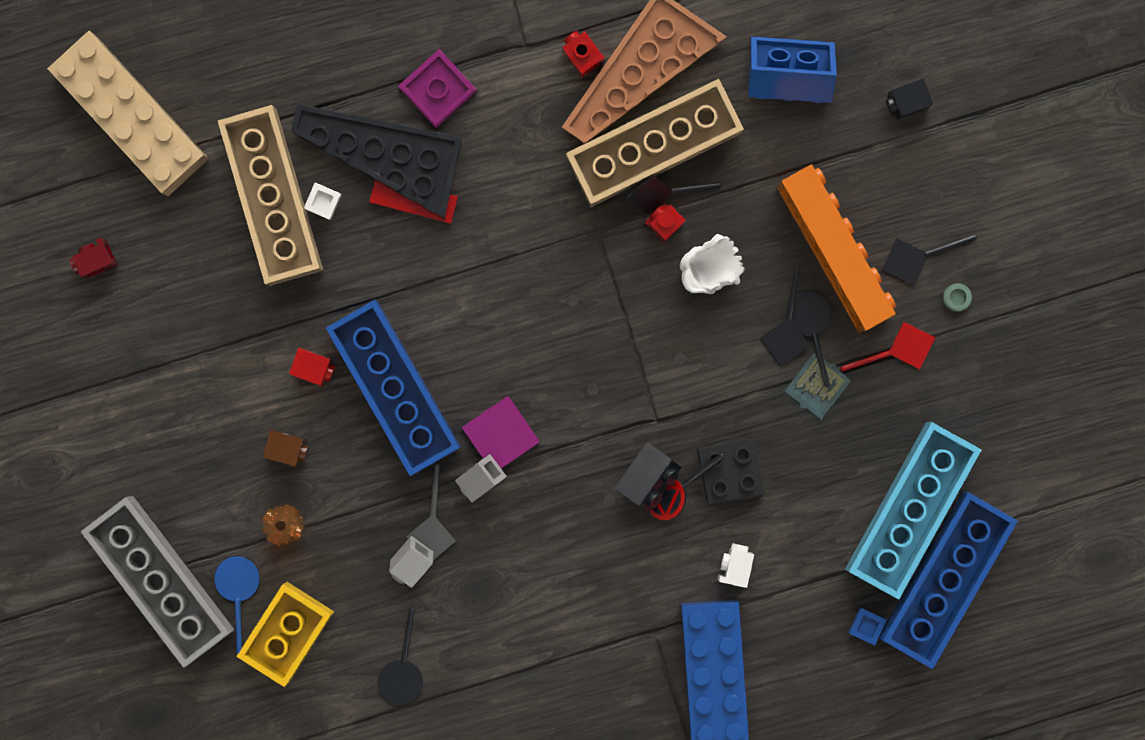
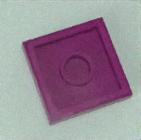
M440 49L398 86L436 129L477 92V89Z
M509 396L462 427L482 458L484 459L490 454L500 468H503L540 442Z

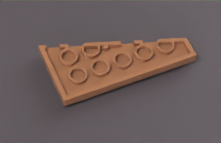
M649 0L563 124L562 129L583 144H586L724 41L727 36L674 0Z

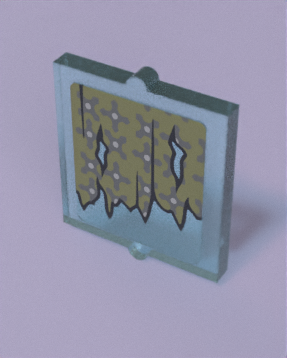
M814 352L785 389V392L798 401L801 408H807L818 418L822 419L851 380L835 368V364H829L824 360L830 386L825 387L817 354Z

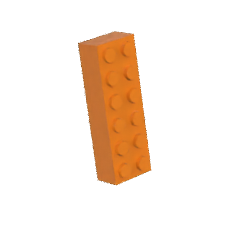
M811 164L782 180L777 189L858 333L864 332L895 315L896 313L893 308L896 307V304L889 292L884 294L879 285L882 279L878 271L874 267L870 269L865 259L868 258V254L861 243L856 244L851 234L854 233V229L847 218L842 219L837 209L840 208V204L833 193L828 194L823 184L826 183V179L819 168L814 169Z

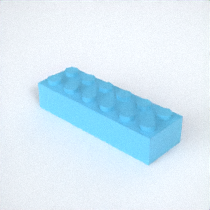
M926 422L845 570L900 599L981 449L933 422Z

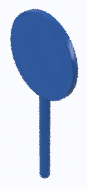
M239 556L224 560L218 566L215 573V586L218 592L224 598L235 601L237 654L242 649L241 601L250 598L258 589L260 582L259 571L255 564L249 559Z

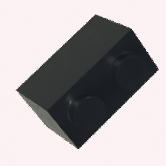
M647 442L615 486V489L650 513L653 508L659 505L662 495L668 486L676 481L682 467Z

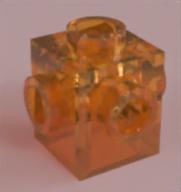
M286 503L284 506L277 505L274 509L269 508L261 522L265 524L262 532L268 534L266 539L279 546H282L283 543H292L293 540L297 541L305 527L301 525L304 517L298 515L300 511ZM279 520H283L286 523V528L283 531L276 527V523Z

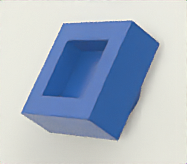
M859 607L848 633L875 645L887 620Z

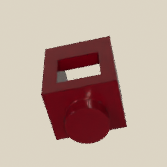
M96 239L97 246L94 243L87 244L78 249V254L72 256V259L69 261L76 275L80 274V277L88 279L118 266L106 239Z

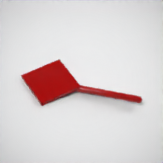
M903 322L890 350L840 367V370L846 371L891 355L920 369L935 337Z

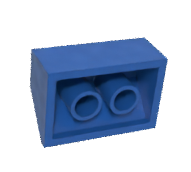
M751 37L748 97L832 103L837 77L835 42Z

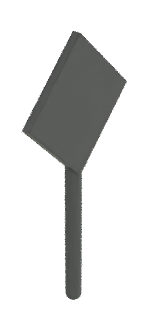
M438 463L434 465L430 517L406 536L407 539L410 536L414 537L433 551V560L456 541L436 517L440 469Z

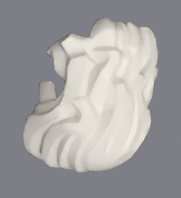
M717 234L710 241L705 242L702 247H694L685 254L680 262V270L682 271V282L686 290L691 293L713 294L723 286L738 285L740 283L739 276L744 272L745 267H742L743 263L739 262L742 260L741 256L734 255L738 252V248L733 247L734 242L730 241L729 237Z

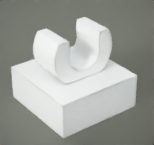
M315 183L304 209L331 220L342 194Z

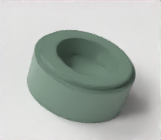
M956 283L944 290L942 301L948 310L959 312L968 308L972 301V294L967 286Z

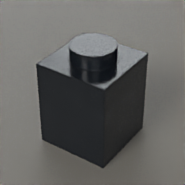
M924 78L892 89L888 93L889 98L886 99L891 115L895 114L897 120L929 109L933 105Z

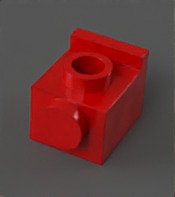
M575 31L564 39L566 45L562 47V51L581 78L604 63L605 57L585 31L582 34ZM579 46L586 47L587 53L585 55L577 53L576 50Z
M664 203L650 216L645 224L665 242L686 220L671 205L667 206Z

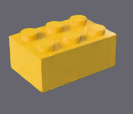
M289 582L282 584L237 657L283 687H286L320 636L334 611Z

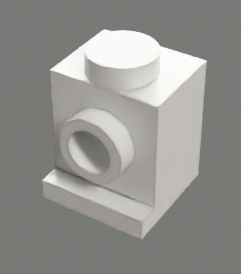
M732 543L729 554L724 553L721 570H725L724 575L718 574L717 580L719 582L747 588L754 554L748 552L749 547Z

